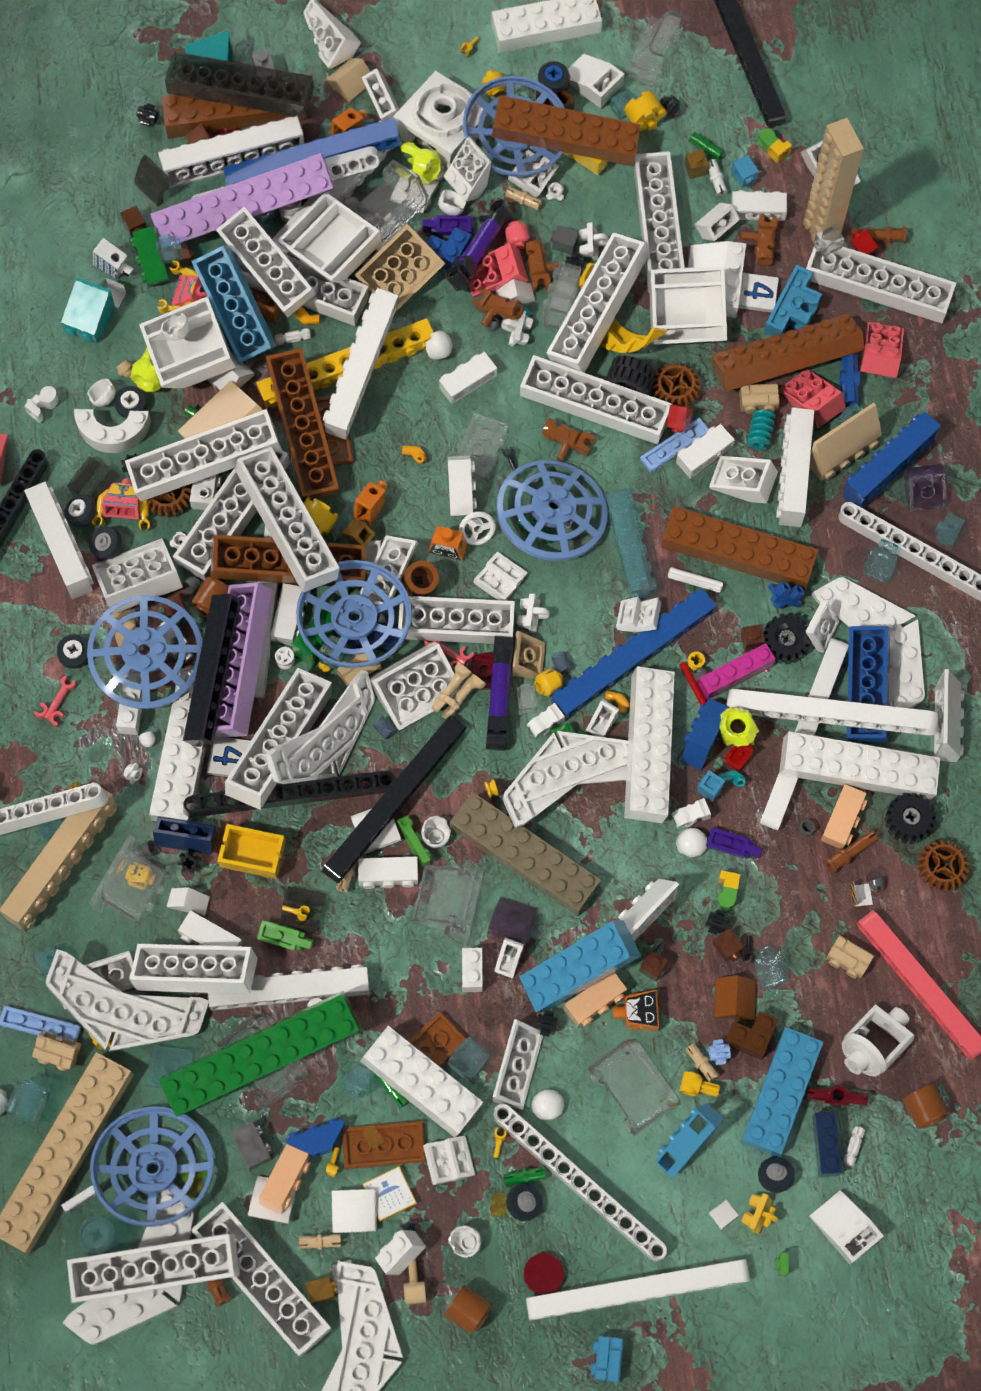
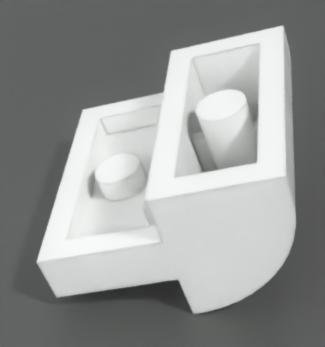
M527 149L522 159L531 157L534 153ZM539 157L533 162L523 164L525 172L541 168L550 160L546 157L542 159ZM554 163L550 168L541 173L525 177L509 176L508 180L522 188V192L526 191L528 195L537 197L559 166Z

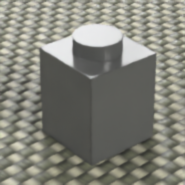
M558 225L557 230L553 231L551 235L552 249L571 255L572 252L574 253L578 243L579 231Z

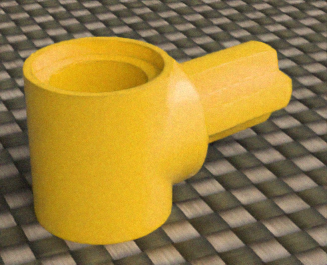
M684 1071L679 1089L680 1093L697 1096L700 1092L715 1097L718 1096L720 1091L719 1085L702 1081L701 1075Z

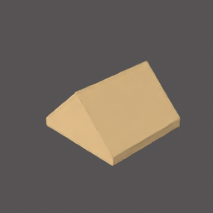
M350 58L330 75L326 82L351 103L367 89L362 77L370 73V70L363 59Z
M520 631L516 632L512 677L535 679L539 673L543 672L545 642Z

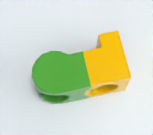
M765 128L760 132L759 146L777 164L790 154L792 144L788 141L784 143L780 141L772 129Z
M722 870L720 872L718 882L723 883L722 893L718 897L717 905L722 911H729L734 906L740 874Z

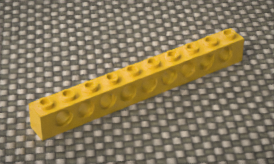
M423 319L387 333L381 348L385 353L379 354L374 369L380 368L388 362H396L404 356H412L420 350H426V342L431 339L432 336L430 334L434 333L428 319ZM412 338H418L419 340L413 341V340H411V339H412ZM396 344L402 345L401 347H395ZM350 347L306 363L309 377H317L316 379H310L313 392L319 388H327L332 383L337 382L339 376L343 377L344 370L342 369L345 360H349ZM330 369L334 370V372L327 373L326 371ZM270 377L256 382L265 408L276 407L277 402Z

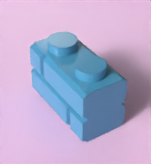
M599 1336L598 1341H594L593 1353L596 1354V1362L591 1363L590 1375H594V1380L613 1383L620 1382L624 1339Z

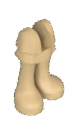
M458 662L455 666V674L444 691L440 692L439 697L435 699L432 709L438 712L445 703H448L449 706L442 714V717L447 719L450 715L456 714L455 711L460 709L461 703L474 688L482 689L486 683ZM465 678H467L466 682L461 687L459 692L455 695L454 698H452L451 695L453 694V692L456 690L459 684Z

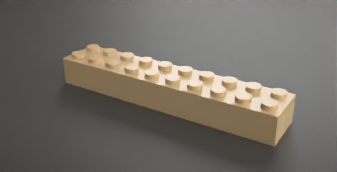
M848 118L826 125L825 134L823 135L824 138L816 165V172L814 173V181L807 210L805 211V219L803 220L805 228L809 229L811 233V239L814 244L817 238L834 244L839 243L864 150Z
M97 1052L95 1053L1 1212V1240L30 1255L131 1082L134 1074L130 1070Z

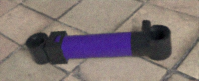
M503 199L492 203L489 208V215H481L479 217V222L483 223L462 256H457L451 264L452 267L446 272L445 277L455 291H461L469 285V278H473L479 270L477 264L503 225L513 218L514 213Z
M495 636L486 750L505 751L514 637Z

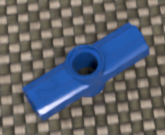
M857 353L841 357L839 384L842 388L846 408H853L858 406L860 372L858 371Z

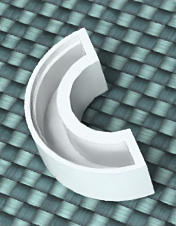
M74 409L75 420L82 438L94 449L105 453H120L134 448L145 438L151 425L149 411H130L128 418L122 424L107 427L96 421L93 409Z

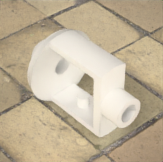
M875 1004L843 1039L842 1050L846 1056L844 1061L846 1067L857 1075L861 1072L869 1076H878L884 1073L914 1040V1034L904 1027L909 1022L908 1015L897 1007L887 1014ZM871 1020L900 1042L885 1060L880 1051L869 1040L858 1035L861 1033L866 1036L870 1030L866 1025Z

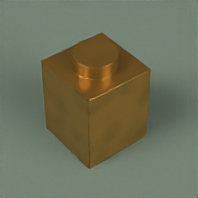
M704 150L686 153L684 165L689 179L707 175L708 162Z
M353 519L341 533L353 545L367 546L375 536V533L364 521Z
M329 1276L305 1283L311 1305L335 1299L334 1293L338 1292L335 1280L331 1281Z

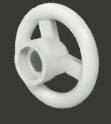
M473 512L467 515L459 526V531L463 532L466 542L470 545L486 543L493 537L496 529L493 517L485 512ZM480 517L487 519L489 522L483 524ZM466 524H468V527L472 532L470 538H468L465 534ZM490 528L485 537L477 540L478 534Z

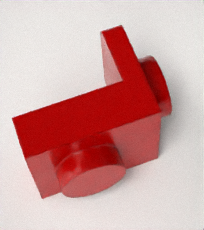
M734 745L724 757L723 762L739 772L753 754L752 745L739 747Z

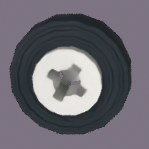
M126 386L116 393L114 407L119 415L128 418L130 411H146L147 397L140 388Z
M80 494L73 497L67 503L64 510L67 522L74 527L88 525L96 515V503L88 495Z
M77 634L64 637L57 646L59 661L65 667L71 669L84 666L88 662V641Z

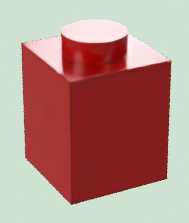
M858 229L851 234L853 238L849 241L857 251L870 254L878 248L866 229L862 231Z
M670 404L666 427H671L673 432L683 433V430H690L694 408Z

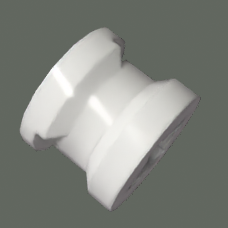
M281 647L276 651L275 660L278 667L284 670L293 667L295 657L290 648Z

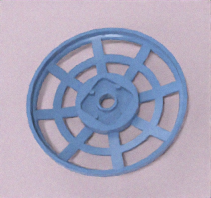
M521 76L499 77L483 84L473 93L465 107L462 120L464 138L466 140L469 134L479 135L483 147L488 152L486 156L490 161L496 158L504 163L516 164L517 172L503 170L492 164L490 169L507 176L525 177L541 173L557 162L563 152L558 151L555 155L546 148L495 138L498 144L492 149L484 136H491L493 128H483V123L487 114L494 119L495 110L493 107L497 105L498 98L488 104L481 97V95L492 88L506 85L507 97L534 102L529 98L514 95L513 85H522L541 93L535 101L536 103L543 104L548 98L555 107L564 108L557 95L540 82ZM475 102L483 109L479 117L478 128L468 127L467 123L469 113ZM530 147L537 152L531 157L522 159L521 150ZM504 148L514 151L515 159L503 157L499 153ZM541 156L551 160L541 168L525 172L523 164L533 162Z
M539 460L520 466L504 480L496 503L497 518L506 537L523 552L543 560L566 561L587 553L598 543L607 523L608 510L606 500L596 482L579 468L561 461ZM545 465L559 466L569 469L573 473L568 476L559 472H547ZM537 466L539 473L530 476L523 483L513 480L515 475L527 468ZM579 476L588 481L599 497H589L585 488L576 481ZM550 477H558L567 481L563 486L552 485ZM539 478H542L544 486L538 490L528 486ZM572 485H575L584 497L574 498L569 489ZM507 486L518 489L515 496V508L504 511L503 497ZM523 492L533 496L530 505L521 506ZM555 503L558 508L552 509L549 504ZM576 505L587 506L585 519L575 513ZM592 505H602L603 509L602 521L598 531L589 524L592 516ZM532 512L538 521L534 527L526 520L523 515L524 513ZM517 515L521 524L530 532L525 542L513 532L506 518ZM571 520L579 525L577 529L566 534L564 526ZM544 525L557 528L558 535L547 534L541 530ZM584 530L593 536L585 545L569 551L567 540L578 536ZM536 537L548 541H560L561 552L544 551L531 545Z
M360 560L338 562L337 564L340 569L338 578L335 580L336 584L327 589L320 599L309 594L311 590L301 591L296 609L299 633L306 646L316 656L332 665L344 668H364L375 665L394 654L407 637L412 617L408 593L394 574L378 564ZM345 569H365L371 571L367 582L362 580L343 581L340 571ZM378 574L390 581L399 591L400 595L390 600L383 590L374 585ZM356 586L363 587L364 589L361 595H349L346 587ZM339 590L341 599L334 606L325 602L330 595ZM371 591L379 595L384 603L374 606L368 599ZM305 601L316 606L314 612L315 627L304 629L302 613ZM404 602L406 612L403 631L393 628V607ZM321 609L331 613V623L320 624ZM388 610V625L378 624L377 614ZM355 613L360 617L358 620L352 621L349 619V616ZM335 630L341 638L336 645L324 633ZM373 630L383 633L379 640L372 645L369 644L367 636ZM318 634L326 645L334 649L331 656L328 658L320 653L311 644L308 636ZM389 635L399 638L390 651L376 659L373 650L383 644ZM348 639H359L362 645L360 649L344 647ZM341 653L352 655L365 653L369 661L364 663H343L337 661Z
M142 595L130 597L111 606L94 625L88 641V665L98 687L115 702L135 709L160 708L182 697L194 684L203 640L193 618L177 603L158 596ZM140 601V611L130 613L119 621L111 615L114 610L125 604ZM148 601L164 603L173 607L178 612L169 619L163 614L148 611ZM140 617L139 628L129 631L123 626L125 622ZM148 617L158 618L165 623L156 630L148 627ZM183 617L186 618L192 627L197 645H185L183 635L176 625ZM105 620L113 627L106 637L104 648L93 649L96 633ZM171 628L177 636L179 645H167L164 635ZM118 631L125 637L121 647L110 648L112 638L115 632ZM144 645L150 647V652L147 655L139 653L140 648ZM168 653H179L177 663L172 670L165 663ZM185 653H197L194 669L189 679L185 682L177 675L183 665ZM111 655H122L125 665L118 672L112 664ZM93 657H105L106 665L114 676L107 686L102 682L96 671ZM160 669L167 675L157 682L149 683V673ZM130 670L141 673V684L131 682L124 677ZM171 680L180 688L166 698L150 702V690L162 687ZM119 682L129 688L142 690V702L125 699L115 694L113 690Z
M155 1106L130 1111L113 1121L96 1142L90 1164L91 1181L94 1191L107 1211L126 1223L143 1227L167 1225L185 1217L194 1210L206 1195L214 1170L212 1148L201 1127L185 1114L176 1117L172 1109ZM158 1115L175 1118L189 1127L181 1136L171 1130L158 1128ZM150 1116V1128L136 1131L128 1137L118 1129L133 1119ZM194 1133L198 1135L204 1145L208 1162L195 1163L193 1151L187 1143ZM113 1135L120 1144L112 1156L110 1166L98 1165L101 1150L108 1138ZM150 1135L149 1145L137 1149L131 1143L140 1137ZM158 1135L170 1137L176 1142L168 1149L158 1145ZM183 1147L188 1156L189 1164L177 1165L174 1155ZM126 1149L132 1155L128 1166H117L121 1153ZM152 1164L159 1167L158 1171L154 1174L147 1171V1168ZM207 1171L204 1187L196 1200L193 1201L186 1193L193 1184L195 1172ZM97 1173L110 1174L112 1186L118 1195L110 1203L105 1199L100 1189ZM178 1173H189L187 1182L182 1190L173 1184ZM116 1174L129 1175L132 1185L124 1192L118 1184ZM138 1190L147 1193L148 1204L138 1203L130 1197ZM168 1190L175 1196L167 1202L156 1204L157 1193ZM179 1200L188 1207L174 1217L155 1221L156 1210L168 1208ZM126 1202L134 1208L146 1210L147 1221L131 1219L115 1209Z

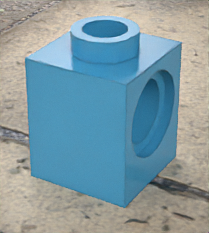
M749 155L732 163L731 172L741 188L751 186L757 181L759 171Z
M708 770L698 785L697 793L713 802L722 790L725 780Z

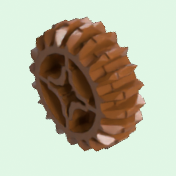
M672 361L670 366L665 363L663 368H658V373H656L651 391L654 392V398L687 407L689 403L693 404L701 390L699 386L701 381L698 379V373H694L693 368L688 369V364L681 366V362L675 365ZM683 378L689 382L690 387L683 381ZM662 385L669 390V394L664 391Z
M188 484L169 491L168 493L171 496L164 493L147 499L148 509H151L153 514L158 512L160 517L163 513H165L167 518L169 513L176 517V511L183 513L182 507L188 508L187 502H190L192 485ZM182 489L180 497L176 500V494Z
M940 839L938 844L936 841H932L931 846L927 844L924 847L925 850L920 851L921 857L917 858L920 864L916 867L922 870L918 874L919 877L925 876L922 882H930L929 888L935 885L936 891H939L941 887L944 892H947L948 888L953 891L956 889V886H962V881L965 882L967 880L966 875L970 873L967 867L970 866V862L965 861L968 859V855H962L964 848L957 849L958 843L951 846L950 840L944 844L943 839ZM937 852H945L950 854V856L945 857ZM929 857L933 859L932 862L935 865L932 871L928 865ZM955 860H956V862H957V864H958V874H957V875L955 874V872H954L955 870H954V868L952 867V863H953ZM949 861V863L947 864L946 867H943V868L941 867V868L938 870V868L940 867V864L943 865L944 863L946 864V863ZM944 875L946 878L950 879H941L936 876Z

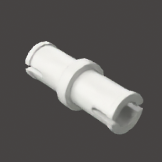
M712 159L713 167L710 160L707 161L710 174L709 179L715 187L717 196H722L720 189H722L723 195L727 194L728 190L723 180L724 175L720 172L717 160Z

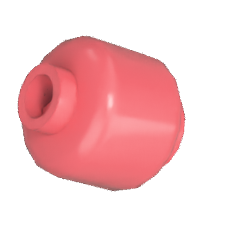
M514 221L508 224V227L505 229L507 244L511 243L518 249H523L526 243L530 241L528 226L523 224L522 221Z

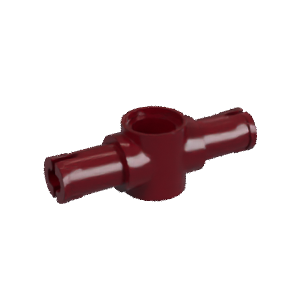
M842 1086L826 1087L825 1089L807 1087L806 1100L824 1101V1103H828L833 1107L849 1106V1104L868 1105V1093L850 1092V1090ZM839 1092L842 1095V1100L836 1101L832 1097V1093Z

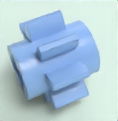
M723 1039L713 1040V1045L708 1046L710 1061L715 1060L716 1065L725 1064L726 1059L731 1058L729 1044H723Z

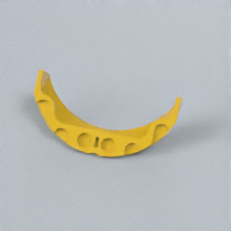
M589 263L581 275L579 281L581 289L595 263ZM614 318L600 346L609 351L630 353L644 348L668 331L665 328H652L648 335H638L626 330Z

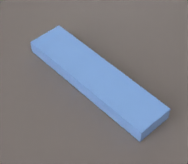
M698 418L691 423L690 430H683V433L677 432L642 455L640 460L648 471L652 473L675 458L682 448L691 446L697 437L702 438L706 435L709 429Z
M5 1005L0 1017V1026L36 1036L44 1030L77 1042L81 1030L80 1025Z

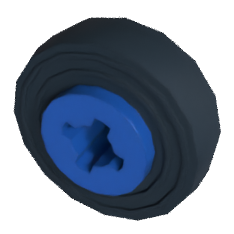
M557 61L543 64L538 72V82L548 87L553 93L564 90L570 79L567 67Z

